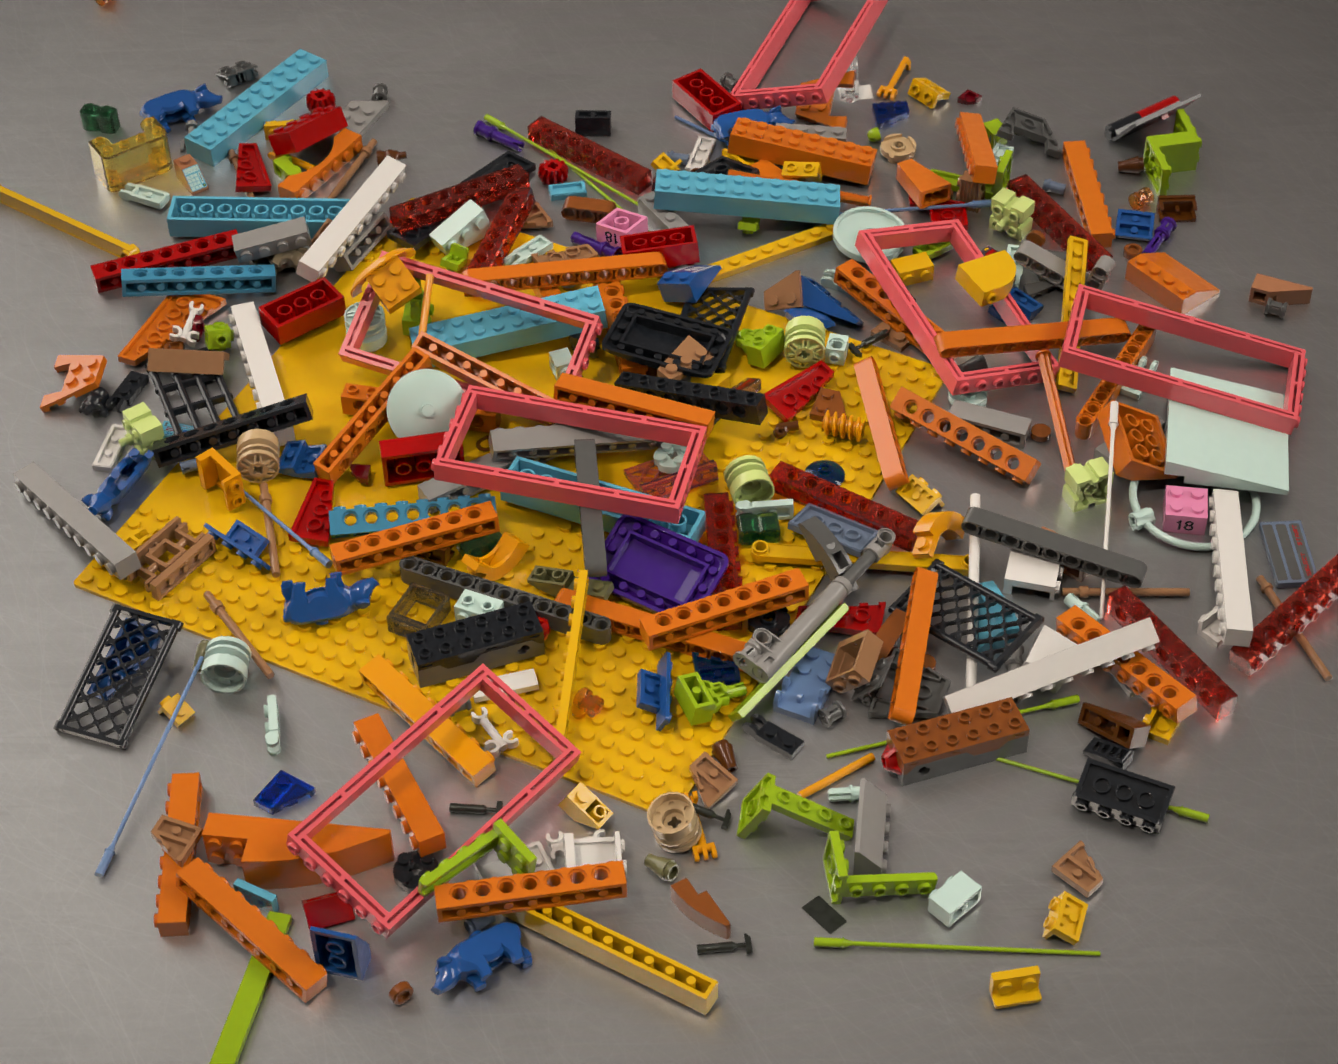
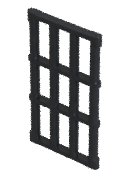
M207 347L197 349L202 351H213L212 349L208 350ZM148 363L145 364V369L151 376L155 386V393L160 398L165 410L164 415L168 418L174 435L182 433L176 418L177 415L187 413L194 429L202 427L195 412L198 409L207 408L213 423L220 421L214 407L216 404L226 402L231 416L239 415L233 401V395L229 392L223 375L192 374L193 378L181 380L179 373H170L174 383L163 386L158 373L148 371ZM216 380L222 395L210 397L204 383ZM197 385L203 400L191 403L185 388ZM178 390L184 405L172 408L166 393Z

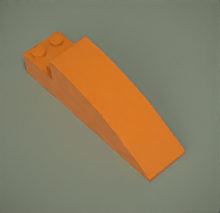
M208 813L202 833L208 862L240 866L243 868L245 881L262 889L296 888L323 883L320 875L315 871H310L305 866L304 860L298 855H293L287 848L288 834L302 821ZM327 824L311 838L350 876L394 861L395 858L391 829Z

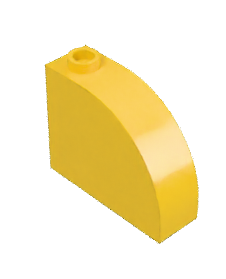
M1002 250L958 264L955 280L980 307H983L1008 296L1016 275V264L1006 250Z

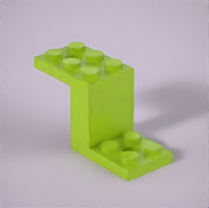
M1184 108L1176 110L1173 133L1146 136L1143 155L1144 170L1157 196L1166 195L1167 190H1169V176L1172 173L1196 170L1197 162L1200 160L1199 149L1202 147V140L1198 137L1196 128L1192 126L1190 117L1186 114Z

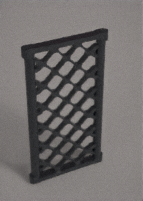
M707 287L696 303L685 302L680 315L686 317L697 315L698 317L695 319L712 324L722 321L723 323L720 326L729 327L733 331V339L715 373H725L726 363L750 298L755 293V289L752 287ZM709 297H713V298H714L713 300H711V301H709V302H705V301H704L705 299H707V298H709ZM727 297H731V298H732V300H730V301H728V302H723V301H722L723 299H725V298H727ZM697 303L703 304L697 308L692 307V305ZM716 303H720V304H721L720 306H718V307H716V308H712V307H711L712 305H714V304H716ZM734 303H738L740 305L739 307L735 308L729 307ZM704 309L710 310V311H708V312H706V313H704V314H700V313H699L700 311H702V310H704ZM722 309H727V310H728L727 312H725V313H723V314H718V313H717V312L721 311ZM711 315H715V316H716L715 318H713V319H711V320H707V319H706L707 317H709V316H711ZM730 315L735 316V319H730V320H725V319H724V318H726V317H728V316H730Z
M935 559L927 568V570L933 572L938 570L937 581L939 582V587L936 588L935 593H940V598L934 600L933 605H941V610L932 612L931 618L936 616L942 617L940 623L934 626L930 624L929 634L984 664L993 673H996L1044 622L1045 618L1038 613L1034 614L944 565V562L939 559ZM949 577L954 579L953 585L942 587L941 582ZM965 586L970 588L968 594L957 595L958 589ZM910 587L888 608L889 613H892L896 608L906 612L907 605L903 608L901 607L909 599ZM954 590L955 595L953 597H942L944 591ZM980 595L986 597L984 603L973 604L975 597ZM970 599L971 603L969 606L958 607L960 600ZM955 602L956 607L953 609H943L945 603ZM996 604L1002 606L1000 612L989 613L991 606ZM986 608L987 613L985 615L974 616V610ZM971 610V617L959 619L960 612ZM1013 612L1018 615V620L1005 622L1007 615ZM956 613V620L944 621L945 615ZM1003 617L1001 624L990 625L992 618ZM987 619V626L975 628L976 621ZM972 622V629L960 630L961 624ZM1031 622V623L1022 631V625ZM957 625L958 630L950 635L945 633L947 626ZM1019 626L1018 633L1007 634L1006 629L1008 627ZM1004 629L1002 636L992 637L991 632L993 630ZM985 631L989 632L988 638L981 640L976 639L977 633ZM963 635H974L973 641L966 644L961 642ZM1016 638V639L1008 646V640H1009V639ZM1005 641V647L993 649L992 644L994 642ZM990 644L989 650L983 653L977 651L978 645ZM1002 653L995 661L993 660L995 654Z
M113 604L109 611L108 620L60 719L56 721L53 729L125 750L129 743L128 738L175 637L181 631L184 623ZM121 613L132 617L121 620L119 615ZM139 618L151 622L141 626L139 623ZM132 621H137L138 628L131 632H126L125 625ZM158 624L170 626V629L160 631ZM156 626L157 634L146 637L144 630ZM122 627L124 634L116 639H112L110 636L112 629ZM141 632L144 639L136 644H132L130 637ZM162 638L164 641L162 647L151 649L149 643L154 639ZM128 639L129 647L118 651L116 643ZM147 644L149 651L141 656H137L135 649ZM114 646V654L106 658L102 656L101 652L104 647ZM129 651H133L135 658L123 663L121 656ZM152 656L155 660L153 666L142 668L141 660ZM114 658H119L121 664L111 670L108 669L107 662ZM134 663H138L140 670L132 675H128L126 668ZM104 664L106 672L99 676H94L92 671L95 665ZM124 670L126 677L115 682L112 674ZM144 675L146 678L144 685L134 687L132 679ZM109 676L112 683L104 688H100L98 681ZM125 682H129L131 689L120 694L117 687ZM95 683L97 691L85 695L83 690L86 684ZM114 688L117 696L106 701L103 693ZM135 694L137 697L135 704L125 706L123 698ZM100 695L103 702L95 707H91L89 700ZM116 701H121L122 708L111 713L108 706ZM86 702L88 710L76 714L74 711L76 704ZM105 707L108 715L97 720L94 712ZM126 713L128 716L126 723L116 725L114 717ZM91 714L94 721L84 727L81 726L80 719ZM107 720H111L113 728L101 732L99 725ZM77 721L79 729L66 725L68 722ZM96 726L99 734L87 732L86 730ZM117 732L119 738L116 740L105 736Z

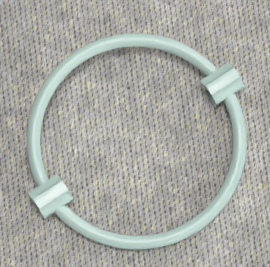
M1140 480L1130 482L1129 501L1133 512L1129 513L1128 519L1133 530L1145 528L1156 538L1178 548L1193 551H1214L1211 550V543L1181 540L1153 525L1156 522L1154 511L1147 507L1141 509L1138 503L1137 488ZM1249 491L1252 499V514L1247 525L1242 529L1243 539L1252 532L1260 517L1261 502L1257 491Z

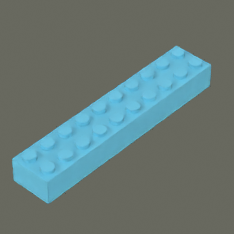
M302 49L296 51L186 135L184 140L187 154L213 167L229 155L228 151L230 149L236 150L239 148V143H245L262 130L265 122L276 119L329 77L327 60Z
M657 169L653 209L834 225L840 212V185Z
M173 196L167 216L169 235L172 237H206L234 229L239 234L304 216L312 239L327 218L333 220L350 199Z
M598 285L541 298L600 316L603 328H608L605 308ZM504 306L427 324L426 333L476 358L568 337L569 335L582 333L583 329L510 306ZM419 326L409 328L412 344L418 336Z
M516 456L508 469L577 482V476L574 472L520 456ZM599 480V486L645 494ZM500 492L501 500L581 524L579 506ZM684 505L678 524L644 518L696 542H699L706 529V511ZM602 510L604 531L610 533L623 514Z

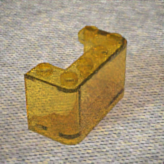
M154 116L142 120L140 123L142 133L112 144L104 137H97L88 141L95 176L108 191L118 192L125 189L124 187L128 182L138 184L172 169L173 164L167 132Z

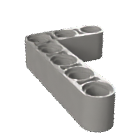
M1023 241L1014 254V260L1021 266L1064 290L1066 261L1031 241ZM1108 255L1101 256L1090 275L1086 273L1085 286L1102 290L1115 267L1114 259Z

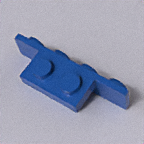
M238 519L226 535L207 523L203 525L209 530L208 533L214 536L216 541L219 538L222 539L221 544L230 550L233 548L237 549L236 554L245 560L248 557L252 559L250 563L261 570L262 567L267 570L271 569L267 563L258 558L270 541Z
M666 652L658 662L657 674L644 669H640L637 673L636 707L656 714L657 731H661L665 725H668L672 718V713L670 712L672 678H670L673 662H671V653Z

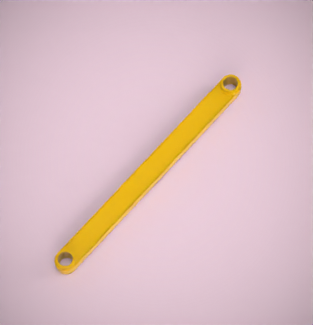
M0 184V203L116 257L122 258L141 253L140 249L134 244L129 245L9 190Z
M757 540L751 546V558L753 562L758 564L773 562L823 566L821 560L815 561L808 545L767 543L763 540ZM890 551L877 563H873L868 568L914 572L917 566L927 569L935 559H939L944 562V565L968 577L969 554L964 556L934 554L933 558L916 559L911 555L912 552ZM847 553L852 564H854L859 559L858 557Z

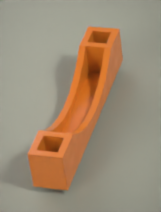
M346 128L341 130L334 136L332 150L321 163L307 171L288 176L278 185L279 198H308L360 153V150L363 148L362 136Z

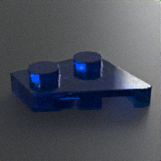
M280 770L253 799L254 806L273 815L282 811L285 807L297 804V799L308 794L310 797L314 796L316 789L306 782Z

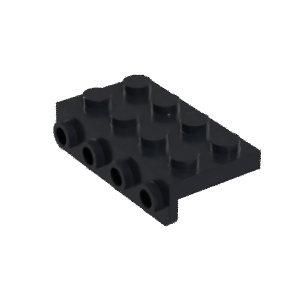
M1087 758L1076 790L1072 794L1071 804L1082 811L1090 810L1096 812L1097 815L1103 818L1111 817L1117 819L1124 825L1129 826L1132 824L1138 826L1148 833H1160L1175 791V786Z

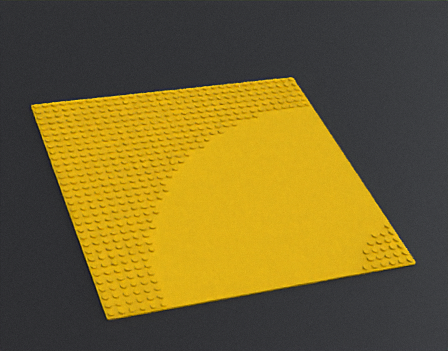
M411 198L390 222L394 227L429 203ZM491 223L495 233L468 246L467 264L455 273L462 274L465 270L473 268L505 266L503 265V260L506 256L535 237ZM386 234L353 271H346L334 287L344 296L346 309L352 304L361 301L368 282L365 281L361 287L362 292L352 298L350 293L354 281L369 265L379 259L381 252H391L395 249L406 247L388 239ZM433 241L418 249L416 254L410 258L447 270L445 267L440 266L441 259L446 255L434 245ZM553 243V249L551 250L561 252L565 251L567 247ZM662 277L623 280L619 283L623 284V296H627L628 303H637L678 315L681 314L685 302H664L657 285ZM421 280V287L424 290L425 281ZM433 283L430 302L434 304V315L430 316L431 323L500 308L506 305ZM580 284L573 288L558 286L561 293L592 287L593 284ZM533 289L516 290L521 293L535 296ZM709 297V298L705 299L704 301H705V302H709V301L713 300L714 298H713V297ZM725 298L722 301L728 302L731 299ZM379 302L385 313L388 338L382 348L369 353L401 362L412 349L411 336L403 335L402 317L405 305L390 315L383 304ZM697 303L692 305V307L697 308L703 304ZM716 303V304L712 305L711 307H712V308H716V307L720 306L721 304H720V303ZM734 303L729 307L735 308L739 307L740 305L738 303ZM748 305L739 331L743 328L751 330L763 329L767 324L783 328L785 335V327L790 320L784 316ZM704 309V310L700 311L699 313H700V314H704V313H706V312H708V311H710V310ZM722 309L721 311H719V312H717V313H718V314H723V313L727 312L728 310H727V309ZM344 315L282 344L271 356L284 399L287 400L307 393L313 409V420L294 425L293 428L296 441L305 440L308 446L326 444L328 447L353 418L354 415L343 414L341 394L346 383L379 387L389 376L342 361L338 353L346 337ZM692 315V316H688V317L695 319V318H697L698 316H697V315ZM711 315V316L707 317L706 319H707V320H711V319L715 318L716 316H715V315ZM730 315V316H728V317H726V318H724V319H725V320L735 319V316ZM718 321L714 324L721 325L723 322ZM603 328L601 334L596 337L600 344V349L597 350L598 358H588V368L583 370L581 377L614 385L620 373L614 355L602 349V341L607 334L606 328ZM825 330V348L829 334L834 332ZM569 337L476 357V359L553 398L554 385L557 380L550 368L549 352L568 348L572 356L574 351L571 348ZM849 338V343L852 342L855 346L862 343V341ZM734 342L726 363L725 373H730L731 389L737 388L734 387L737 384L742 385L744 383L742 381L745 379L756 378L757 381L744 388L743 391L764 394L807 368H799L790 364L784 356V351L764 369L748 364L747 354L744 353L742 348L737 347L736 342ZM874 345L858 349L862 353V357L855 356L848 349L844 366L826 363L834 371V377L823 388L840 391L847 420L850 415H853V421H856L858 416H861V423L866 420L861 442H857L856 437L853 440H849L848 434L845 439H841L840 433L837 437H833L832 432L829 436L825 435V431L822 432V422L810 419V411L817 395L791 420L798 421L799 430L789 431L782 439H777L773 431L778 423L784 421L768 406V414L760 425L720 419L714 425L705 443L685 502L686 506L706 511V529L699 543L724 553L729 559V566L712 595L799 568L809 584L810 600L827 573L824 566L773 562L758 564L753 562L750 555L751 546L757 540H763L767 543L808 544L802 534L788 529V522L792 519L757 522L739 521L736 519L737 510L735 509L730 490L724 480V471L729 463L745 455H755L761 458L774 485L775 493L771 500L793 499L794 517L808 503H811L858 522L884 478L854 364L870 356L874 358L880 372L901 451L916 427L910 424V419L905 417L902 420L893 415L895 411L890 408V405L901 386L932 403L944 383L932 364ZM433 367V369L442 371L456 380L465 382L438 367ZM648 367L645 375L659 377L657 376L656 368ZM249 382L233 399L239 414L257 409L256 403L258 401H254L252 394L254 388H250ZM917 405L911 407L910 414L917 411ZM228 407L219 415L220 420L232 417ZM501 413L499 428L512 429L519 426L525 428L549 425ZM388 421L351 463L371 465L368 484L360 483L358 479L352 476L349 466L334 483L332 510L334 507L345 506L346 509H354L355 505L361 504L367 507H375L376 503H387L388 506L396 505L395 502L408 501V504L416 503V500H419L417 485L425 481L385 487L379 441L398 438ZM467 431L463 440L465 462H470L490 453V451H480L476 447V442L486 435L489 436L490 433ZM488 439L482 441L480 445L484 448H488ZM237 444L216 450L236 468ZM285 445L280 446L279 458L282 455ZM657 449L596 454L599 480L656 497L669 499L678 473L668 474L658 470V466L654 465L653 458ZM575 455L558 456L544 463L576 473ZM179 462L116 532V535L121 539L140 527L147 529V534H156L168 522L178 516L181 518V523H187L189 531L187 534L193 538H196L202 532L205 535L208 533L209 530L203 526L205 523L226 535L237 519L267 538L264 514L260 508L245 497L246 502L229 511L226 508L224 492L221 488L214 485L205 490L201 486L198 470L183 475ZM278 473L274 479L265 482L268 484V491L272 497L271 512L291 529L314 478H299ZM242 478L244 490L260 503L259 496L261 493L259 485L261 483L249 482ZM486 489L470 496V498H477L479 494L485 493L495 496L500 532L455 544L451 548V550L455 551V554L446 567L471 574L466 569L467 565L461 561L464 554L475 557L487 555L497 545L503 533L507 532L516 535L530 546L519 563L510 572L493 582L554 600V596L537 589L527 582L536 565L572 570L575 577L579 576V570H585L581 524L503 501L499 491ZM452 507V508L449 510V512L454 511V510H458L459 508H458V507ZM410 511L407 517L410 520H415L419 517V513L417 511ZM439 511L433 514L428 513L429 517H433L440 514ZM394 512L389 513L387 516V520L390 522L398 519V514ZM374 514L368 515L366 522L373 524L377 521L378 517ZM349 516L345 523L352 526L356 523L357 519L354 516ZM274 520L273 525L281 574L278 578L272 576L271 569L267 570L262 567L260 570L250 563L252 559L249 557L246 560L236 554L237 549L233 548L230 550L221 544L223 540L219 538L217 541L215 540L217 551L159 601L152 597L151 591L149 593L146 591L145 579L137 576L131 582L124 579L120 580L114 574L110 575L104 565L100 566L95 557L74 580L76 588L127 608L181 621L184 623L183 630L208 640L220 636L235 637L221 618L212 612L210 604L204 598L203 594L206 591H211L214 597L223 603L225 611L265 662L394 713L396 712L362 681L359 669L379 654L384 659L388 658L398 672L402 671L405 673L412 685L416 684L419 686L408 657L406 634L455 621L454 605L458 601L457 599L404 583L401 580L400 560L341 576L344 585L347 586L371 577L379 582V585L372 592L370 605L367 608L358 609L342 618L328 620V623L324 625H316V623L296 625L291 622L286 623L283 621L285 598L281 592L282 581L292 580L293 583L306 582L305 592L313 588L325 587L326 578H330V573L336 572L333 564L330 568H326L317 559L310 556L309 550L301 543L289 541V533ZM604 531V540L608 537L609 532ZM330 535L329 545L353 539L356 537L332 539ZM175 538L172 542L176 544L179 540ZM267 544L258 558L271 567ZM309 544L312 547H317L321 553L332 561L329 547ZM187 545L184 547L185 550H189L191 548ZM166 551L158 559L167 563L175 555ZM146 563L142 567L147 569L150 565ZM157 570L154 574L158 576L162 572ZM613 594L608 598V601L655 614ZM809 600L786 607L790 615V626L796 620L798 606L807 605ZM769 618V619H765V620H766V621H772L773 618ZM748 620L711 631L744 642H748L753 635L748 630ZM550 629V634L544 642L545 654L490 670L495 675L500 676L534 668L539 690L524 692L518 695L553 726L558 721V719H555L556 705H560L561 701L558 700V688L563 687V681L560 680L561 668L566 666V663H563L564 650H568V645L566 644V634ZM612 632L611 641L605 645L581 639L567 740L579 749L581 754L578 762L561 778L577 785L582 782L592 791L648 812L652 801L659 795L667 792H679L682 794L688 792L689 795L695 786L689 771L690 765L703 752L713 757L712 745L719 740H723L734 723L728 715L756 688L759 682L746 672L660 647L649 651L644 641ZM666 652L671 653V662H673L670 678H672V686L670 688V695H672L670 712L672 713V718L668 725H665L661 731H657L656 714L636 707L637 673L640 669H644L657 674L658 662ZM698 672L702 680L713 683L721 682L726 686L743 682L746 686L747 694L741 697L730 698L729 705L721 706L719 711L713 714L710 722L691 726L674 695L678 676ZM469 675L420 689L426 698H432L437 704ZM472 696L470 698L472 709L462 710L451 717V721L455 725L458 723L464 728L469 738L474 737L480 746L485 748L484 743L493 739L481 724L473 723L471 712L481 716V707H485L488 711V720L502 738L506 731L512 730L513 738L509 740L515 738L519 740V745L516 748H507L505 751L500 752L501 755L542 771L553 762V757L549 756V752L492 700L475 703Z

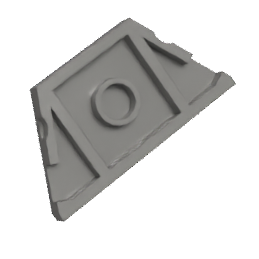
M350 101L342 110L348 124L346 129L356 132L363 137L390 107L389 101Z

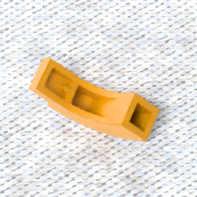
M955 511L931 512L921 517L913 530L917 539L911 555L916 559L933 558L940 536L945 540L963 539L965 532L962 530L961 524L964 517Z
M504 532L497 545L487 555L475 557L464 554L461 561L467 565L466 569L472 575L496 581L510 572L519 563L530 545L516 535Z

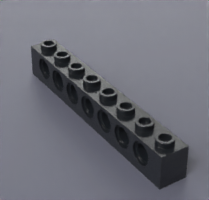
M625 371L614 382V386L715 411V418L760 425L768 414L765 394Z
M307 393L154 441L152 451L154 452L158 467L162 468L196 457L212 447L215 450L237 444L240 435L251 429H265L275 432L313 420V409Z

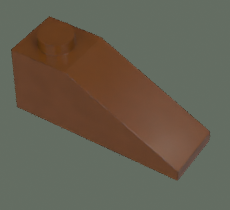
M1083 702L1078 719L1079 724L1128 749L1144 747L1151 727L1134 717L1087 702Z

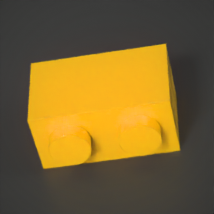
M926 252L891 259L892 267L905 286L933 280L934 264Z

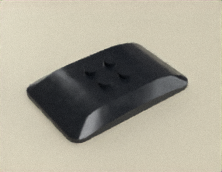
M626 303L622 306L604 337L602 349L620 358L656 369L660 366L665 368L667 364H670L664 362L669 357L673 359L672 364L677 366V371L682 372L683 375L709 378L714 375L732 341L733 331L724 326L641 304ZM690 335L706 348L707 354L710 352V355L714 356V358L704 361L706 355H703L699 361L692 359L691 369L680 366L682 356L672 353Z

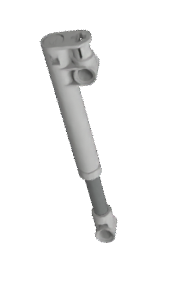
M881 528L877 532L876 537L865 547L862 556L843 576H837L779 638L765 628L756 629L750 640L744 645V649L737 651L733 655L734 663L758 682L767 683L852 592V585L873 563H877L884 555L890 552L896 538L895 533L888 528Z

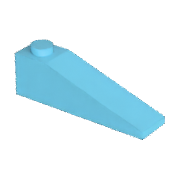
M994 581L979 583L1003 596ZM979 596V604L985 602V596ZM999 604L991 606L989 613L1000 612L1002 606ZM986 608L978 609V616L987 613ZM1014 612L1005 617V622L1017 620ZM1003 617L992 618L990 625L1001 624ZM987 619L978 621V628L988 625ZM1019 626L1008 627L1006 629L1007 634L1018 633ZM1004 629L993 630L991 632L992 637L1002 636ZM988 631L978 633V640L989 637ZM1016 638L1009 639L1008 644L1012 643ZM1005 641L994 642L992 644L993 649L1005 647ZM989 643L978 645V652L990 649Z

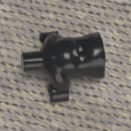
M100 386L91 391L86 400L82 402L78 410L79 413L83 412L85 415H90L93 410L98 409L100 411L99 416L106 418L109 410L103 404L109 398L108 392Z

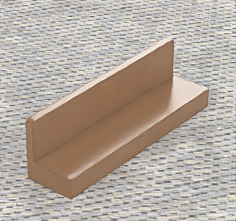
M149 348L147 370L150 372L223 375L224 361H229L230 353L224 351Z

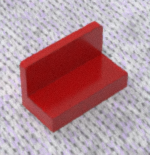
M337 892L302 900L309 929L311 926L324 928L355 919L353 907L348 902L344 903L338 897Z

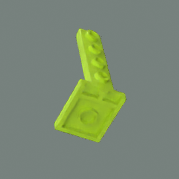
M1005 150L1004 155L999 157L995 185L986 184L984 198L992 199L1003 187L1009 188L1013 151ZM931 169L932 172L950 182L953 191L958 192L960 189L957 186L959 174Z
M767 773L742 799L737 836L742 839H746L751 832L754 833L762 821H766L771 813V809L828 834L829 831H839L840 839L844 841H849L853 837L854 819L776 786V776Z
M500 818L493 823V829L488 833L480 834L472 844L461 847L452 858L444 859L436 869L431 872H425L419 878L418 893L423 897L428 896L434 891V886L448 882L493 849L496 851L499 860L504 864L506 863L511 868L513 874L535 872L537 857Z
M829 831L822 861L832 905L841 904L843 897L927 895L935 890L938 878L934 872L848 875L849 862L848 859L844 858V840H840L839 831Z

